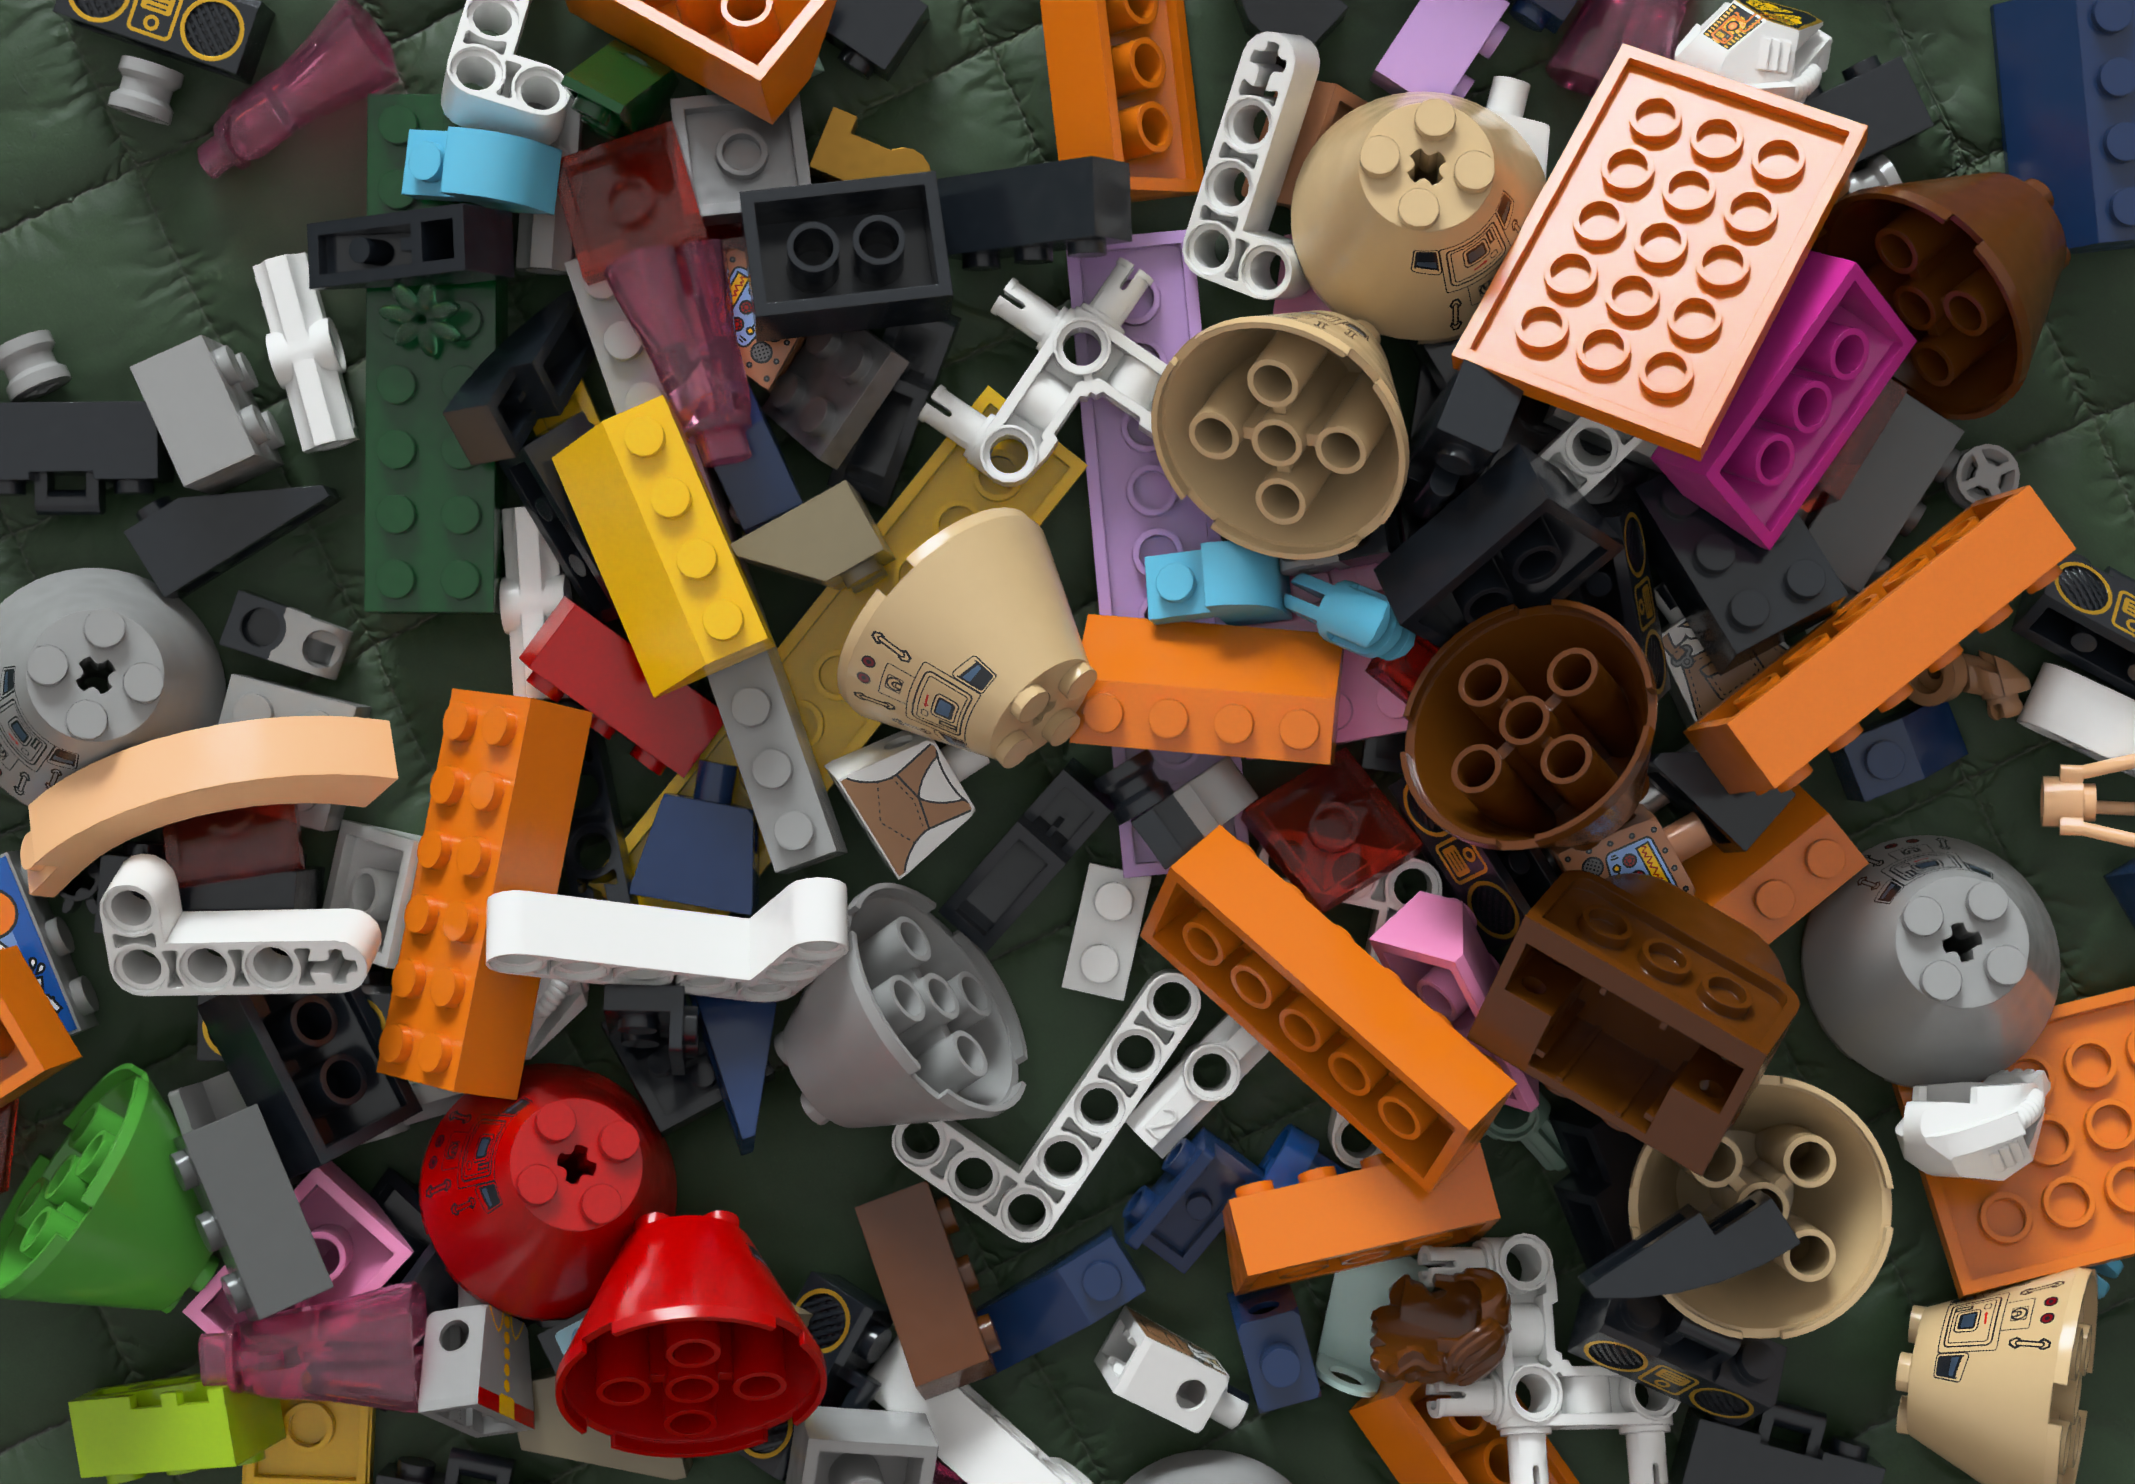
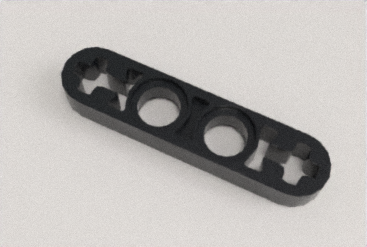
M572 700L555 703L580 710L585 708ZM590 727L584 757L589 758L592 756V761H583L581 775H591L596 779L598 795L590 806L584 809L574 808L564 857L570 893L573 897L603 900L600 891L592 887L587 889L586 884L607 883L617 878V884L615 885L604 884L608 901L639 905L637 895L629 894L633 873L605 738ZM594 836L606 837L611 846V855L608 862L597 870H587L580 860V851L583 844Z

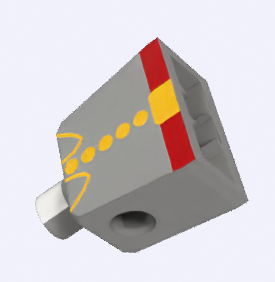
M458 1284V1308L432 1312L426 1319L418 1413L475 1438L534 1430L535 1418L529 1339L525 1323L490 1305L480 1302Z

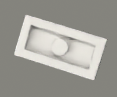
M1089 862L1062 981L1063 988L1124 1001L1151 876L1124 878L1123 869Z

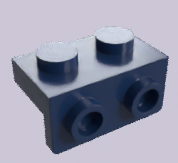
M1204 1126L1191 1141L1183 1138L1172 1148L1162 1165V1169L1165 1171L1151 1189L1147 1186L1139 1188L1128 1201L1122 1213V1217L1125 1218V1243L1134 1250H1137L1143 1243L1183 1274L1188 1271L1224 1228L1222 1211L1228 1199L1237 1198L1235 1189L1246 1184L1262 1181L1264 1176L1263 1170Z

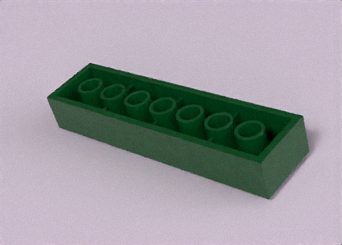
M367 94V216L460 203L481 206L471 202L415 199L401 194L409 129L447 131L448 126L461 127L451 122L444 114L441 106V94ZM508 279L466 284L366 288L364 612L376 614L501 615L499 600L500 582L503 577H506L501 520L502 509H507V476L498 461L471 466L445 419L443 411L479 365L508 338Z

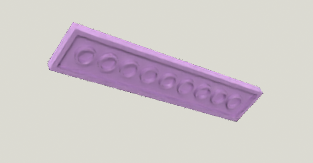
M1186 230L1133 234L1132 242L1107 245V255L1102 257L1072 258L1068 257L1066 250L1071 307L1075 309L1076 306L1080 307L1082 303L1089 305L1116 266L1118 258L1122 257L1134 264V270L1122 286V290L1127 288L1139 269L1147 273L1154 282L1151 286H1148L1121 327L1125 331L1123 335L1168 365L1179 349L1202 331L1197 275L1185 263L1182 252ZM1087 333L1074 335L1076 365L1086 366L1093 363L1101 352L1099 342ZM1090 397L1087 402L1080 401L1085 463L1088 465L1086 467L1099 615L1149 619L1144 557L1201 550L1200 543L1221 541V535L1210 528L1214 521L1200 510L1187 495L1181 500L1174 491L1160 465L1153 439L1138 430L1139 422L1103 397L1098 400ZM1218 617L1184 621L1227 625ZM1111 746L1113 769L1146 749ZM1149 750L1154 758L1152 767L1160 780L1168 781L1173 791L1226 757ZM1230 756L1243 774L1241 757ZM1245 808L1222 826L1237 840H1241L1249 845ZM1132 819L1119 826L1123 877L1167 874L1169 868L1164 869L1130 822Z

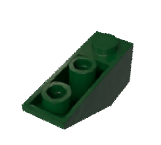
M615 39L564 76L561 85L574 100L571 108L581 114L580 120L591 127L589 131L600 139L620 149H624L628 140L645 148L679 80L673 69Z

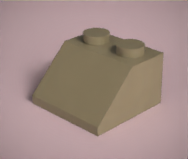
M847 480L842 481L730 544L737 557L753 566L837 590H842L845 587L847 589L851 588L854 593L867 589L884 579L888 575L884 566L895 560L861 495Z

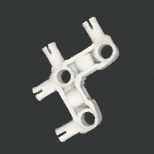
M1119 257L1116 261V266L1089 305L1082 303L1080 307L1076 306L1075 309L1072 307L1068 309L1064 306L1061 310H1058L1021 285L1013 277L1004 288V295L1021 305L1024 309L1018 308L1002 296H999L990 312L995 316H1000L1038 342L1036 349L1039 353L996 415L991 413L988 417L984 416L947 391L946 387L941 384L934 391L931 399L952 415L948 417L926 403L918 416V420L926 422L964 448L963 456L967 458V463L988 476L994 483L1003 487H1016L1024 484L1040 469L1057 447L1058 439L1056 435L1080 401L1087 402L1090 397L1094 400L1103 397L1138 421V430L1153 439L1151 429L1153 397L1158 381L1167 364L1123 335L1125 331L1121 326L1154 280L1143 270L1139 269L1127 288L1122 290V286L1134 270V264ZM1078 333H1087L1093 336L1101 347L1099 357L1093 363L1086 366H1078L1071 363L1063 351L1066 341ZM1006 439H1014L1021 442L1028 451V460L1025 466L1015 473H1003L997 470L991 462L993 448L999 442Z
M1522 1233L1511 1237H1482L1473 1243L1472 1247H1433L1423 1245L1420 1248L1417 1259L1418 1266H1442L1428 1268V1271L1418 1272L1419 1281L1425 1287L1434 1286L1432 1283L1434 1274L1454 1275L1455 1273H1462L1466 1268H1487L1497 1272L1504 1279L1511 1298L1512 1320L1510 1324L1512 1330L1509 1333L1507 1348L1502 1361L1489 1375L1471 1385L1461 1387L1455 1384H1445L1444 1381L1426 1384V1395L1451 1396V1398L1436 1399L1437 1401L1426 1402L1428 1414L1431 1418L1482 1416L1486 1422L1495 1425L1496 1430L1500 1431V1436L1507 1437L1510 1484H1549L1546 1435L1552 1434V1430L1619 1429L1620 1435H1626L1629 1484H1669L1665 1433L1671 1432L1670 1426L1674 1425L1673 1413L1676 1412L1681 1402L1646 1387L1649 1397L1648 1404L1644 1408L1636 1398L1635 1387L1637 1382L1596 1364L1592 1366H1572L1569 1360H1562V1353L1557 1351L1555 1347L1552 1304L1558 1301L1557 1281L1551 1251L1543 1240L1536 1235ZM1509 1252L1513 1253L1520 1261L1522 1273L1519 1281L1512 1277L1508 1271L1506 1260ZM1519 1380L1530 1391L1531 1403L1527 1411L1520 1406L1516 1398V1385Z

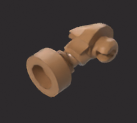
M1978 650L1979 656L1962 653L1950 664L1934 673H1930L1926 668L1909 682L1914 691L1908 698L1918 705L1930 707L1953 700L1961 692L1980 695L1982 700H1986L1988 716L1993 720H1999L2020 715L2023 710V704L2018 693L2030 690L2032 687L2029 678L2011 662Z

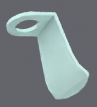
M1407 1256L1334 1274L1314 1366L1316 1375L1323 1382L1337 1390L1358 1397L1369 1398L1377 1394L1381 1379L1370 1364V1355L1374 1351L1370 1346V1339L1374 1336L1371 1332L1373 1324L1370 1319L1371 1314L1381 1306L1390 1305L1389 1288L1401 1276L1408 1274L1411 1279L1419 1281L1418 1272L1428 1271L1425 1265L1418 1266L1417 1260ZM1435 1286L1426 1288L1429 1292H1432ZM1332 1372L1346 1374L1359 1381L1362 1385L1346 1382L1336 1377Z

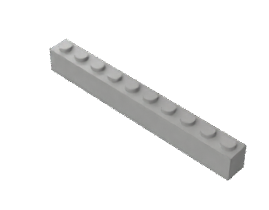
M621 241L565 262L564 265L616 415L664 395L675 410L731 543L737 541L739 538L714 466L704 447L688 404L691 403L640 255L628 243ZM738 557L740 564L743 568V571L746 575V578L749 582V585L752 589V592L755 596V599L759 605V608L768 626V629L771 633L748 564L746 561ZM773 647L707 676L775 873L790 874L848 853L777 647Z

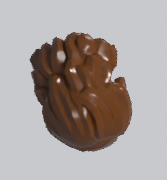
M1466 1268L1462 1273H1455L1454 1275L1434 1274L1432 1283L1435 1287L1442 1288V1290L1429 1292L1422 1282L1411 1279L1410 1275L1405 1274L1401 1276L1389 1288L1390 1305L1377 1308L1372 1312L1370 1318L1373 1322L1371 1332L1374 1334L1370 1339V1346L1374 1350L1370 1355V1364L1382 1381L1389 1383L1405 1380L1408 1383L1418 1381L1420 1383L1433 1384L1444 1381L1445 1384H1455L1462 1387L1471 1385L1489 1375L1502 1361L1506 1352L1509 1333L1512 1330L1510 1324L1512 1320L1511 1298L1504 1279L1497 1272L1487 1268Z

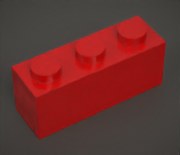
M566 596L562 598L519 657L528 668L533 670L526 680L528 683L556 703L566 694L585 707L584 711L593 712L590 724L592 729L608 740L611 739L616 730L636 744L629 754L659 776L669 767L684 778L723 726L718 706L689 685L655 699L631 643Z

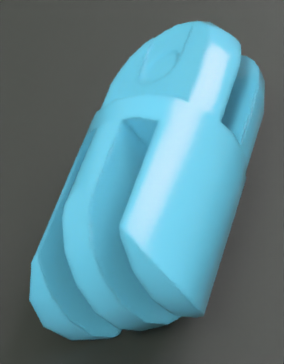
M1300 573L1291 580V583L1322 599L1320 606L1318 607L1295 596L1284 594L1283 604L1285 609L1316 624L1319 635L1325 641L1366 658L1379 657L1386 661H1392L1405 656L1414 646L1416 634L1399 625L1386 595L1348 580L1332 585L1311 575Z

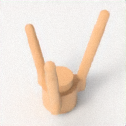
M2135 754L2084 765L2060 764L2059 776H2042L2040 790L2041 827H2059V835L2085 836L2135 848V833L2088 823L2095 822L2096 814L2135 816V802L2097 800L2096 784L2083 783L2084 779L2134 769Z

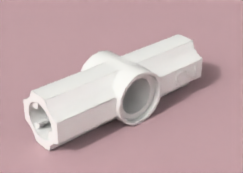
M306 252L284 254L266 259L262 263L253 266L255 281L270 329V333L266 334L269 360L280 387L286 389L302 451L307 454L328 451L360 440L352 405L342 373H345L347 369L343 346L332 319L326 317L320 291L309 289L308 254Z
M525 507L502 509L501 524L506 577H503L500 582L499 600L504 632L510 635L513 696L551 700L526 681L533 670L528 668L519 657L562 598L566 596L573 601L570 580L563 573L561 565ZM564 694V696L561 699L570 697Z
M1226 1014L1199 1042L1187 1048L1181 1060L1136 1105L1125 1122L1163 1159L1220 1100H1224L1233 1094L1240 1080L1269 1050ZM1205 1054H1218L1226 1061L1227 1071L1225 1078L1215 1087L1206 1088L1199 1086L1193 1077L1195 1063Z

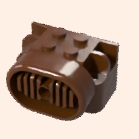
M1568 870L1558 877L1525 915L1467 1035V1039L1542 1082L1552 1093L1569 1098L1598 1115L1611 1128L1630 1134L1702 1177L1726 1132L1734 1125L1749 1097L1758 1086L1799 1010L1800 1001L1797 994L1787 985L1782 966L1769 945L1752 929L1663 879L1646 874L1624 873L1604 879L1590 872Z

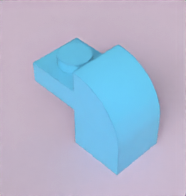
M448 126L447 131L409 129L401 194L422 200L471 202L487 208L512 213L554 215L562 150L532 139L474 128Z
M1231 541L1200 543L1201 550L1144 557L1148 618L1155 625L1215 617L1220 618L1227 625L1235 626L1293 619L1292 612L1285 609L1283 604L1284 594L1291 595L1290 576L1281 575L1279 558L1251 551Z

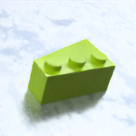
M244 1367L97 1388L68 1402L81 1478L106 1476L107 1484L133 1481L146 1476V1473L166 1472L167 1475H180L200 1469L236 1467L255 1463L266 1458L264 1450L286 1438L280 1399Z

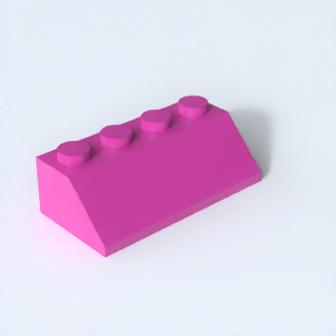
M1810 251L1702 460H1695L1661 446L1656 448L1650 458L1683 496L1759 547L1770 551L1917 340L1857 262Z

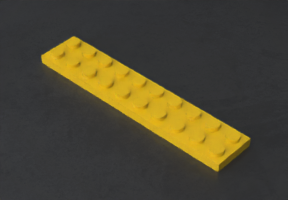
M988 385L971 407L988 417L991 413L996 415L1006 399ZM946 437L877 523L880 532L895 557L894 561L884 566L888 575L881 581L858 593H854L851 588L847 589V587L842 590L826 587L777 648L827 792L834 785V781L824 765L863 748L883 724L865 718L855 712L843 699L838 688L837 672L840 655L846 638L858 615L877 589L887 596L899 581L914 568L906 560L913 551L946 527L965 517L988 509L1007 507L1021 510L1041 526L1088 466L1060 442H1058L1049 459L1026 483L1016 487H1003L994 483L988 476L967 463V458L963 456L965 449ZM1006 439L999 442L991 453L993 466L1003 473L1020 471L1028 460L1026 447L1014 439ZM724 724L687 775L683 778L676 774L625 838L633 877L663 795L674 793L693 797L699 760L738 766ZM738 767L731 804L752 807ZM759 827L760 877L770 865L771 859ZM617 878L607 883H589L588 885L600 891L602 896L607 899L604 884L615 885L617 884ZM637 895L639 905L729 916L731 913L729 911Z

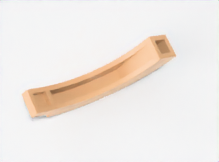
M290 716L254 719L173 734L119 751L93 762L65 777L28 805L31 831L24 836L22 841L20 861L23 869L27 870L29 894L54 898L81 871L111 849L154 829L197 816L232 809L274 804L314 803L366 808L398 780L390 721L343 716Z

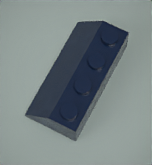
M2011 0L1992 5L1990 7L2005 174L2017 177L2022 181L2030 178L2037 179L2050 189L2054 197L2052 209L2062 225L2070 254L2135 248V0Z

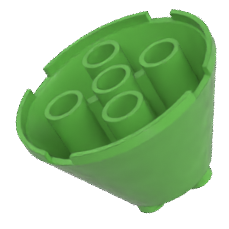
M132 1063L122 1064L100 1079L70 1111L62 1123L72 1130L51 1159L39 1153L9 1203L0 1221V1299L161 1310L167 1314L175 1308L188 1288L200 1292L215 1274L219 1258L212 1255L213 1252L210 1253L207 1250L195 1222V1216L203 1213L194 1189L184 1191L181 1188L169 1159L170 1154L177 1152L173 1139L182 1135L177 1120L147 1073Z

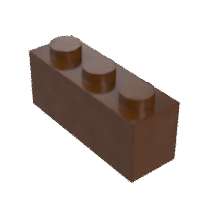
M926 1180L854 1207L913 1382L922 1397L927 1400L998 1373L991 1354L1002 1350L990 1314L987 1313L979 1317L977 1315L970 1294L980 1291L981 1287L968 1253L960 1257L956 1255L950 1235L959 1232L960 1227L948 1195L936 1198Z

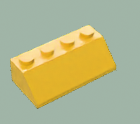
M664 395L601 421L552 457L572 508L655 699L776 647L740 561L730 545L731 540L675 410Z

